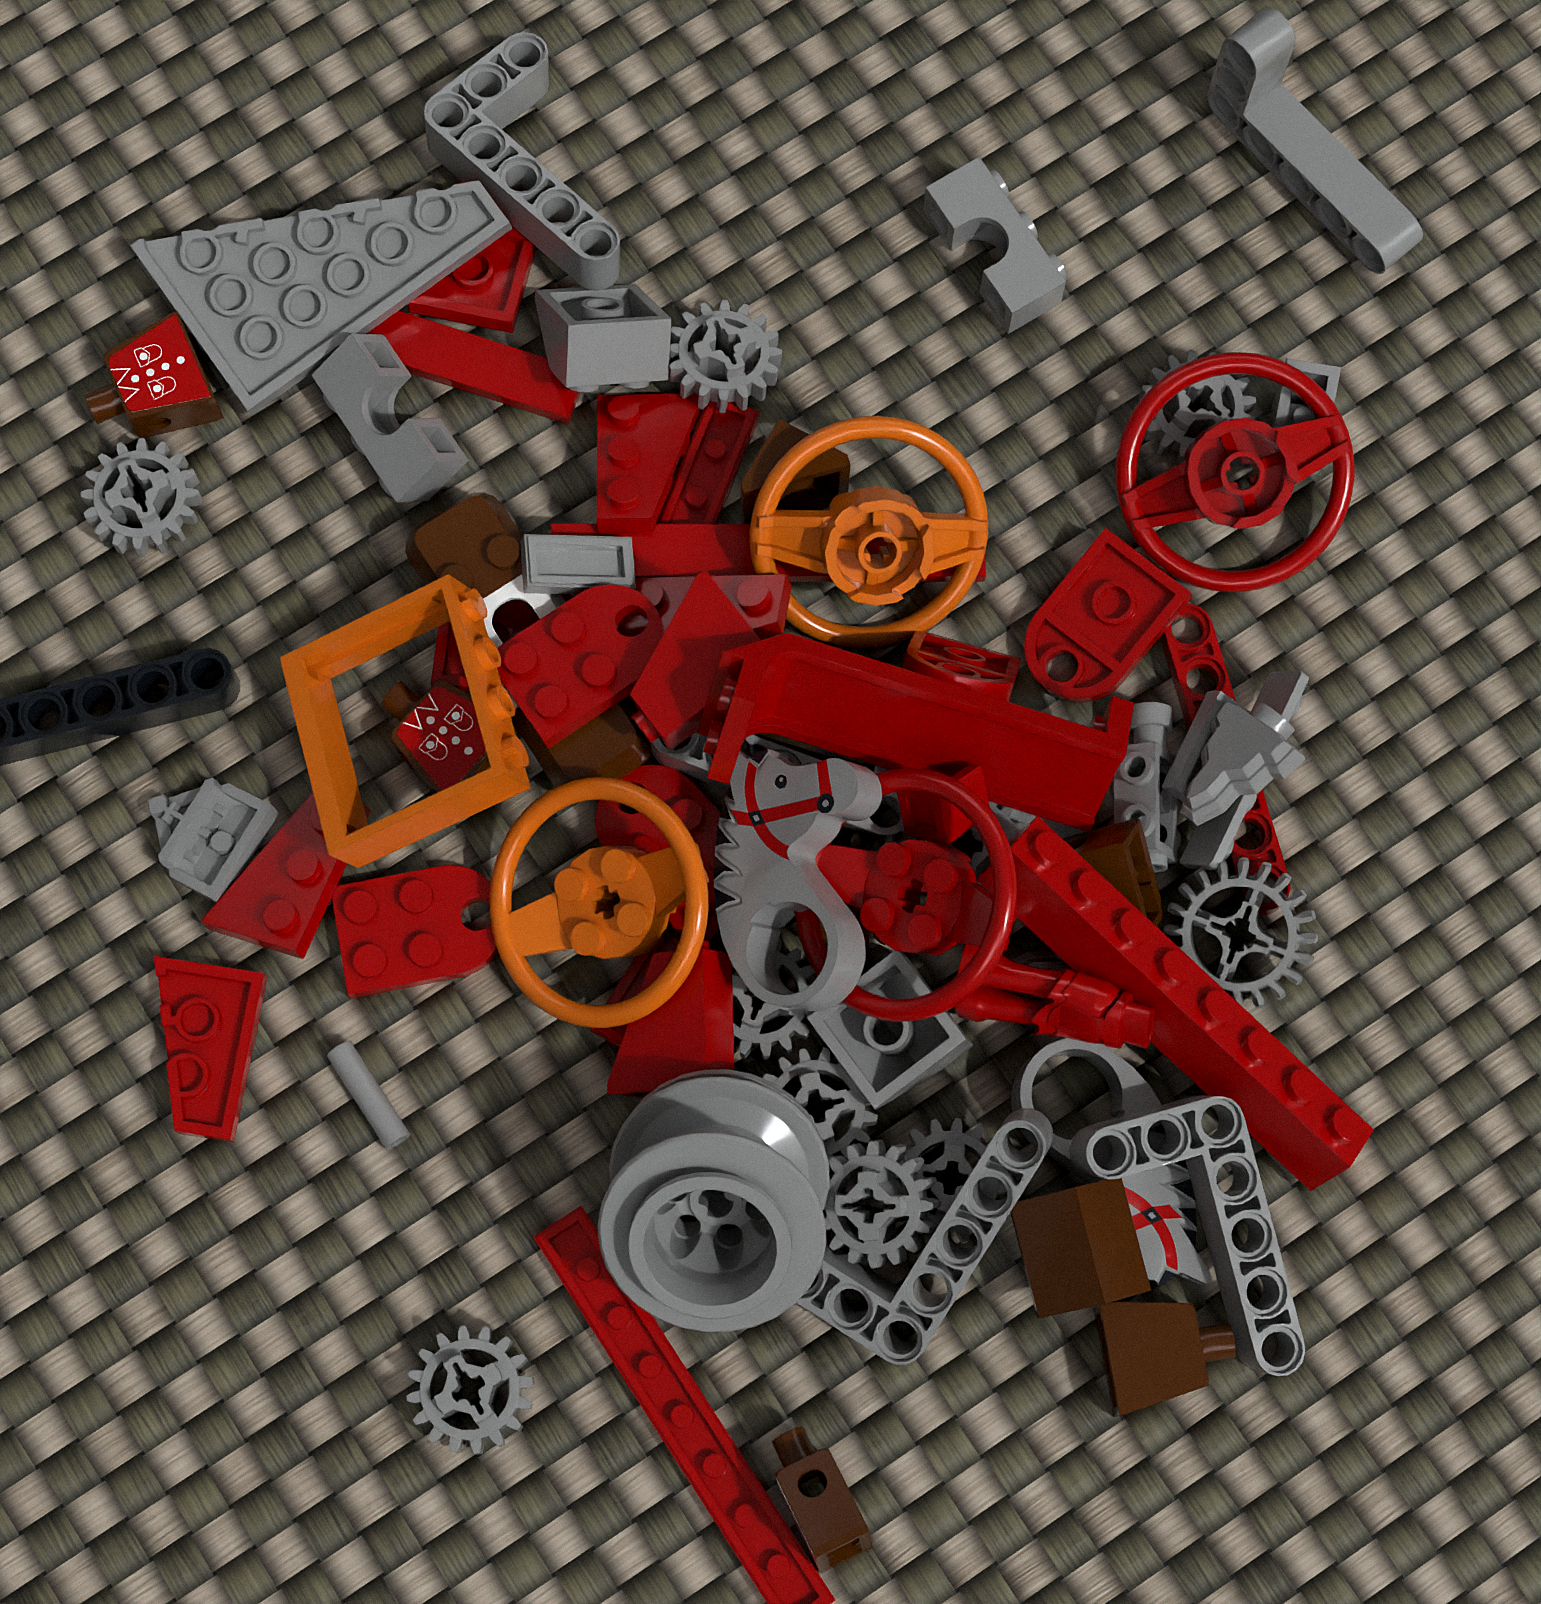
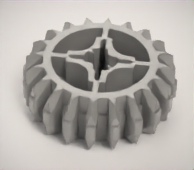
M1247 857L1239 859L1238 875H1230L1226 860L1219 863L1217 869L1219 879L1212 881L1209 873L1203 868L1195 872L1196 878L1203 886L1199 892L1187 883L1181 884L1178 890L1184 897L1190 900V903L1187 907L1175 902L1169 904L1167 910L1173 915L1183 917L1182 924H1166L1163 928V933L1169 936L1181 935V944L1176 945L1225 991L1232 992V997L1241 1006L1243 1005V993L1251 992L1255 1007L1262 1008L1265 1005L1262 989L1269 986L1272 994L1278 1000L1286 996L1284 987L1278 981L1283 975L1295 985L1301 983L1303 980L1302 975L1292 968L1291 965L1294 960L1303 965L1312 964L1314 957L1308 952L1298 949L1300 943H1316L1318 941V934L1312 931L1301 932L1300 923L1310 922L1316 918L1315 911L1306 910L1297 914L1293 906L1302 902L1307 897L1306 892L1300 889L1288 898L1282 891L1290 883L1291 875L1285 872L1278 878L1275 885L1266 880L1271 872L1272 864L1266 861L1259 867L1257 877L1249 875L1250 862ZM1230 887L1249 888L1240 909L1234 915L1223 916L1200 909L1211 895L1222 889ZM1265 894L1279 906L1284 914L1288 927V942L1275 938L1276 936L1264 931L1259 924L1258 915ZM1251 906L1252 911L1248 919L1250 922L1249 932L1256 935V939L1267 942L1269 945L1256 941L1250 946L1245 942L1243 944L1244 949L1238 948L1233 961H1230L1229 956L1233 948L1231 945L1233 936L1225 932L1224 928L1214 925L1213 922L1226 926L1231 920L1236 925L1238 924L1237 918L1243 919L1248 907ZM1194 925L1213 934L1221 942L1223 951L1217 972L1204 962L1197 950L1194 939ZM1260 952L1281 958L1277 966L1260 977L1246 980L1232 979L1242 956L1247 953Z

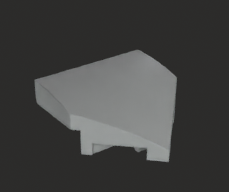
M214 778L204 780L203 785L199 788L169 798L162 794L148 799L150 815L155 819L161 852L158 853L159 862L168 869L169 876L175 882L215 904L243 873L280 813L271 804L230 783L220 785Z

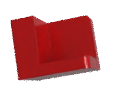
M969 764L952 776V778L963 783L979 795L989 806L981 766ZM897 792L905 835L949 845L974 826L962 811L945 799L924 792Z

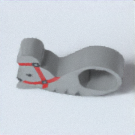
M740 749L717 827L714 858L715 909L721 938L733 967L749 990L768 1004L805 1011L825 1010L843 1001L852 992L860 979L866 954L865 939L861 926L818 869L815 858L817 853L837 836L843 822L865 820L879 808L882 801V789L879 778L874 772L864 766L839 758H829L800 766L791 763L788 760V755L766 749L753 755L746 749ZM811 909L819 917L825 928L828 943L827 957L823 969L816 980L804 990L793 994L781 981L776 968L775 951L781 934L779 927L780 925L785 927L796 916L793 911L803 912Z
M1068 1038L1052 1042L1031 1056L1017 1073L1011 1093L1012 1112L1021 1108L1034 1109L1032 1103V1084L1041 1065L1053 1057L1074 1056L1094 1065L1105 1077L1112 1099L1110 1115L1114 1118L1162 1105L1153 1089L1133 1066L1103 1044L1087 1043ZM1158 1121L1153 1123L1147 1134L1148 1144L1154 1152L1162 1148L1166 1139L1165 1130ZM1019 1128L1027 1140L1038 1148V1141L1035 1135L1030 1130ZM1053 1134V1140L1046 1155L1087 1184L1107 1180L1081 1174L1074 1167L1070 1159L1069 1147L1072 1140H1067ZM1105 1137L1100 1138L1093 1148V1158L1096 1164L1102 1168L1108 1164L1112 1157V1146ZM1178 1161L1123 1177L1122 1181L1150 1287H1161L1176 1276L1196 1285L1212 1283L1211 1273L1195 1250L1197 1234L1196 1206L1186 1161Z

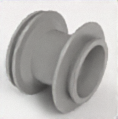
M728 1069L701 1070L680 1075L659 1085L640 1101L622 1124L613 1143L609 1164L610 1185L602 1200L598 1219L599 1248L606 1269L618 1288L636 1306L656 1319L679 1328L700 1332H733L756 1327L778 1317L795 1305L811 1287L822 1266L826 1248V1222L823 1210L830 1186L829 1161L818 1129L808 1112L791 1094L773 1082L750 1073ZM682 1215H692L698 1221L691 1223L683 1218ZM725 1224H733L736 1225L737 1228L723 1229L721 1228V1226Z

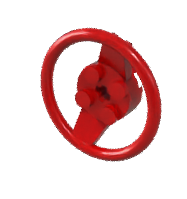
M1226 352L1195 359L1168 373L1154 384L1134 408L1120 438L1115 465V486L1120 510L1128 530L1143 552L1157 566L1175 578L1199 588L1219 592H1247L1273 586L1291 578L1315 561L1331 543L1344 521L1350 505L1355 478L1354 454L1349 432L1342 415L1328 394L1312 378L1292 365L1273 357L1246 352ZM1227 374H1244L1266 378L1286 387L1299 396L1317 417V419L1272 428L1265 422L1250 418L1218 421L1202 431L1195 441L1187 447L1184 454L1185 461L1137 486L1138 456L1142 441L1152 420L1170 399L1199 381ZM1238 458L1241 464H1251L1253 468V475L1246 477L1249 484L1240 489L1237 482H1228L1226 477V471L1231 470L1230 462ZM1333 462L1331 492L1318 524L1297 548L1268 565L1238 571L1204 567L1179 555L1153 529V527L1206 518L1213 524L1237 529L1261 526L1283 511L1285 504L1292 496L1295 484Z
M917 768L895 769L876 774L881 784L882 796L902 791L924 792L945 799L962 811L977 829L985 844L992 867L994 895L985 890L983 886L977 884L975 872L969 862H972L970 857L952 845L908 839L900 843H886L878 852L830 845V842L817 853L815 858L818 869L845 903L861 910L860 919L863 926L867 930L873 931L881 942L895 951L940 956L945 954L944 951L952 949L957 943L979 946L971 961L953 980L929 994L914 998H888L873 994L856 984L852 992L841 1001L864 1015L893 1022H911L936 1016L967 999L987 979L998 963L1003 951L1007 950L1013 922H1015L1018 914L1016 910L1017 876L1015 862L1008 838L998 818L981 797L963 783L940 772ZM922 892H927L925 905L920 903ZM811 909L803 912L795 911L798 934L804 953L818 977L827 957V946L821 933L818 916Z

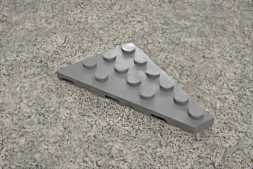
M477 180L454 184L451 188L444 190L434 188L416 191V195L380 200L379 198L338 204L329 210L310 209L298 211L299 215L266 221L262 218L219 225L213 230L203 231L194 229L181 232L182 235L151 241L138 239L130 246L173 307L178 311V314L251 415H254L317 370L351 333L367 334L512 229V226L481 182Z

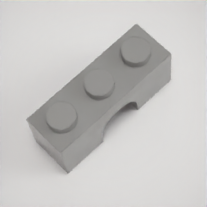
M978 157L927 186L925 189L923 211L950 251L967 242L982 240L993 244L1002 253L1003 258L999 262L983 271L979 293L1007 334L1061 304L1067 275L1058 257L1052 252L1047 254L1038 242L1037 230L1031 218L1024 211L1018 213L1008 199L1009 191L1001 175L996 170L989 171L981 158Z
M351 333L312 374V377L323 392L325 403L332 411L338 414L351 434L353 445L360 453L366 456L379 476L381 487L396 502L429 501L469 461L440 418H408L401 426L399 425L394 412V402L399 389L411 378V374L383 334Z

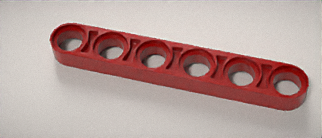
M1187 604L1174 621L1180 618H1188L1196 622L1201 629V638L1197 642L1192 644L1179 642L1172 634L1171 625L1173 622L1161 635V643L1188 731L1205 695L1194 693L1189 688L1186 676L1190 671L1201 668L1208 670L1216 680V689L1214 691H1222L1236 701L1213 623L1205 610L1193 604ZM1262 789L1257 794L1253 807L1245 814L1242 822L1252 823L1260 829L1263 839L1262 844L1257 849L1246 850L1239 847L1234 841L1233 850L1226 859V862L1229 866L1230 875H1238L1239 859L1241 857L1249 858V875L1252 876L1258 875L1259 867L1263 862H1269L1272 864L1269 876L1277 882L1278 878L1287 872ZM1290 883L1282 889L1288 897L1291 890ZM1234 887L1237 898L1242 905L1249 888ZM1274 901L1261 903L1258 916L1276 912L1279 906ZM1249 906L1247 909L1249 913H1251L1252 911L1251 906Z

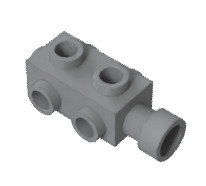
M1142 702L1133 706L1129 733L1134 735V744L1127 746L1126 756L1123 762H1120L1109 786L1110 792L1114 797V818L1109 821L1108 826L1140 818L1154 873L1166 871L1168 864L1177 863V850L1181 843V835L1177 829V798L1164 789L1160 791V779L1166 778L1176 758L1175 755L1167 750V734L1173 730L1172 707L1159 702ZM1167 830V838L1163 843L1160 841V832Z

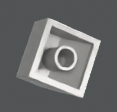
M636 284L612 285L607 289L597 291L584 287L535 290V304L549 369L566 388L577 392H593L599 389V385L619 384L626 388L639 389L649 386L651 381L668 380L672 319Z
M893 951L860 976L857 983L858 986L873 994L896 999L914 998L933 992L907 956L900 951ZM840 1002L831 1008L815 1011L807 1017L875 1110L927 1081L973 1046L972 1042L948 1011L922 1020L893 1022L869 1017Z

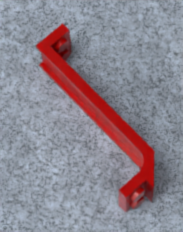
M788 632L722 651L697 734L707 737L703 752L713 755L707 778L728 785L743 741L757 733H772L889 770L906 768L927 769L952 777L969 764L978 765L983 770L988 801L1091 832L1095 816L1120 762H1123L1126 756L1134 702L1112 696L1104 716L1094 715L1089 727Z

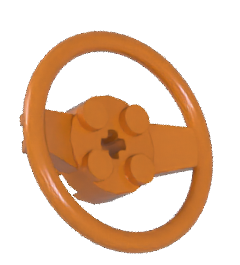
M862 416L835 422L816 430L790 448L773 467L764 481L754 505L750 524V554L755 575L779 574L774 559L812 571L829 574L836 587L844 591L850 599L872 606L897 603L904 599L902 594L914 588L921 578L925 580L931 573L958 565L949 582L932 601L907 617L882 625L860 627L831 622L813 614L790 594L786 620L790 624L817 640L849 648H877L893 645L911 639L915 631L924 632L939 623L961 602L974 583L984 559L988 540V513L984 492L978 477L962 453L948 440L925 426L909 420L887 416ZM882 438L913 445L935 458L947 470L957 485L966 513L920 512L910 496L902 494L898 490L880 486L860 488L850 493L838 494L832 499L829 510H776L785 489L795 475L818 455L850 441ZM883 537L884 541L888 542L887 546H879V553L870 555L866 548L868 542L874 538Z
M588 777L573 780L547 791L533 801L516 819L505 836L494 864L490 884L489 910L494 941L500 958L514 983L530 1001L549 1015L567 1023L589 1028H609L625 1025L641 1019L661 1007L675 994L690 974L700 953L707 927V883L709 878L706 870H704L698 843H695L682 820L665 802L648 790L620 779ZM588 800H607L625 804L652 821L671 845L669 848L649 854L633 846H603L588 849L574 859L568 868L561 870L557 874L554 881L555 892L512 912L513 881L525 846L532 835L549 817L569 805ZM618 893L620 903L614 906V897ZM685 900L683 929L670 962L648 988L628 1000L608 1005H589L572 1001L544 983L525 958L572 949L580 955H592L601 959L645 955L663 942L665 937H661L668 925L670 913H676L677 907Z

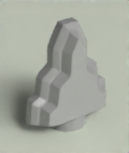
M1226 701L1210 723L1212 735L1200 751L1203 767L1188 784L1180 813L1193 824L1199 826L1224 813L1240 795L1258 794L1273 779H1286L1305 760L1304 755L1287 741L1295 731L1291 724L1274 709L1261 701L1250 712Z

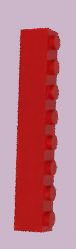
M1038 815L1009 841L1016 868V910L1018 911L1017 918L1075 972L1080 971L1106 980L1120 989V996L1124 991L1133 994V1002L1154 1008L1153 1033L1150 1042L1207 1095L1224 1096L1235 1101L1244 1114L1249 1134L1310 1191L1351 1167L1374 1131L1368 1123ZM989 863L977 880L994 895L991 863Z

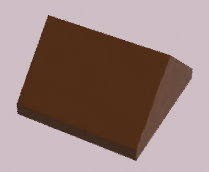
M781 419L777 421L741 481L742 524H751L757 496L773 467L790 448L810 434ZM833 447L811 460L788 484L776 510H821L829 508L835 496L841 493H848L850 477L848 455Z
M1122 1178L1107 1179L1018 1201L1011 1210L1010 1214L1037 1319L1107 1304L1151 1290Z

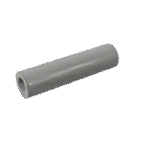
M346 1041L332 1049L327 1054V1058L386 1150H390L403 1143L411 1134L352 1042Z

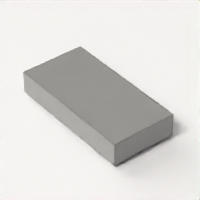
M524 534L520 540L524 593L579 594L589 588L608 584L636 589L632 537Z

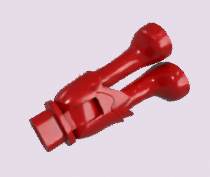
M965 945L958 974L971 961L979 946ZM1003 954L981 986L967 999L955 1006L958 1017L970 1021L995 1020L1034 1025L1036 1027L1032 1035L1063 1037L1087 1043L1104 1044L1107 1047L1118 1049L1122 1047L1124 1042L1146 1049L1151 1041L1155 1015L1154 1008L1133 1002V994L1124 991L1120 996V989L1106 980L1080 971L1074 972L1068 968L1059 971L1014 962L1004 957ZM1004 990L1042 997L1044 1000H1034Z

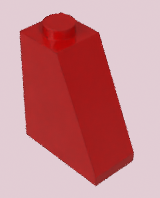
M706 569L695 577L630 693L638 709L631 716L633 721L650 743H653L660 737L670 751L698 730L722 651L761 640Z
M704 940L690 974L675 994L649 1015L628 1023L607 1082V1095L644 1098L659 1085L683 1074L701 1070H734L732 963L728 953L710 950V942ZM675 951L653 953L639 993L648 988L660 976Z

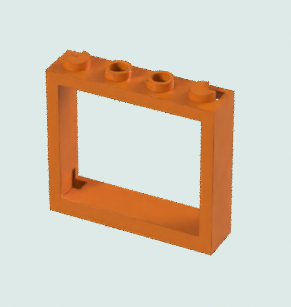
M449 574L280 657L328 854L356 868L365 866L531 788L525 769L529 765V757L523 743L515 734L511 719L515 715V707L509 693L501 684L497 669L501 666V657L496 645L488 637L484 618L487 617V607L482 596L475 588L470 589ZM451 621L491 768L368 825L331 679Z

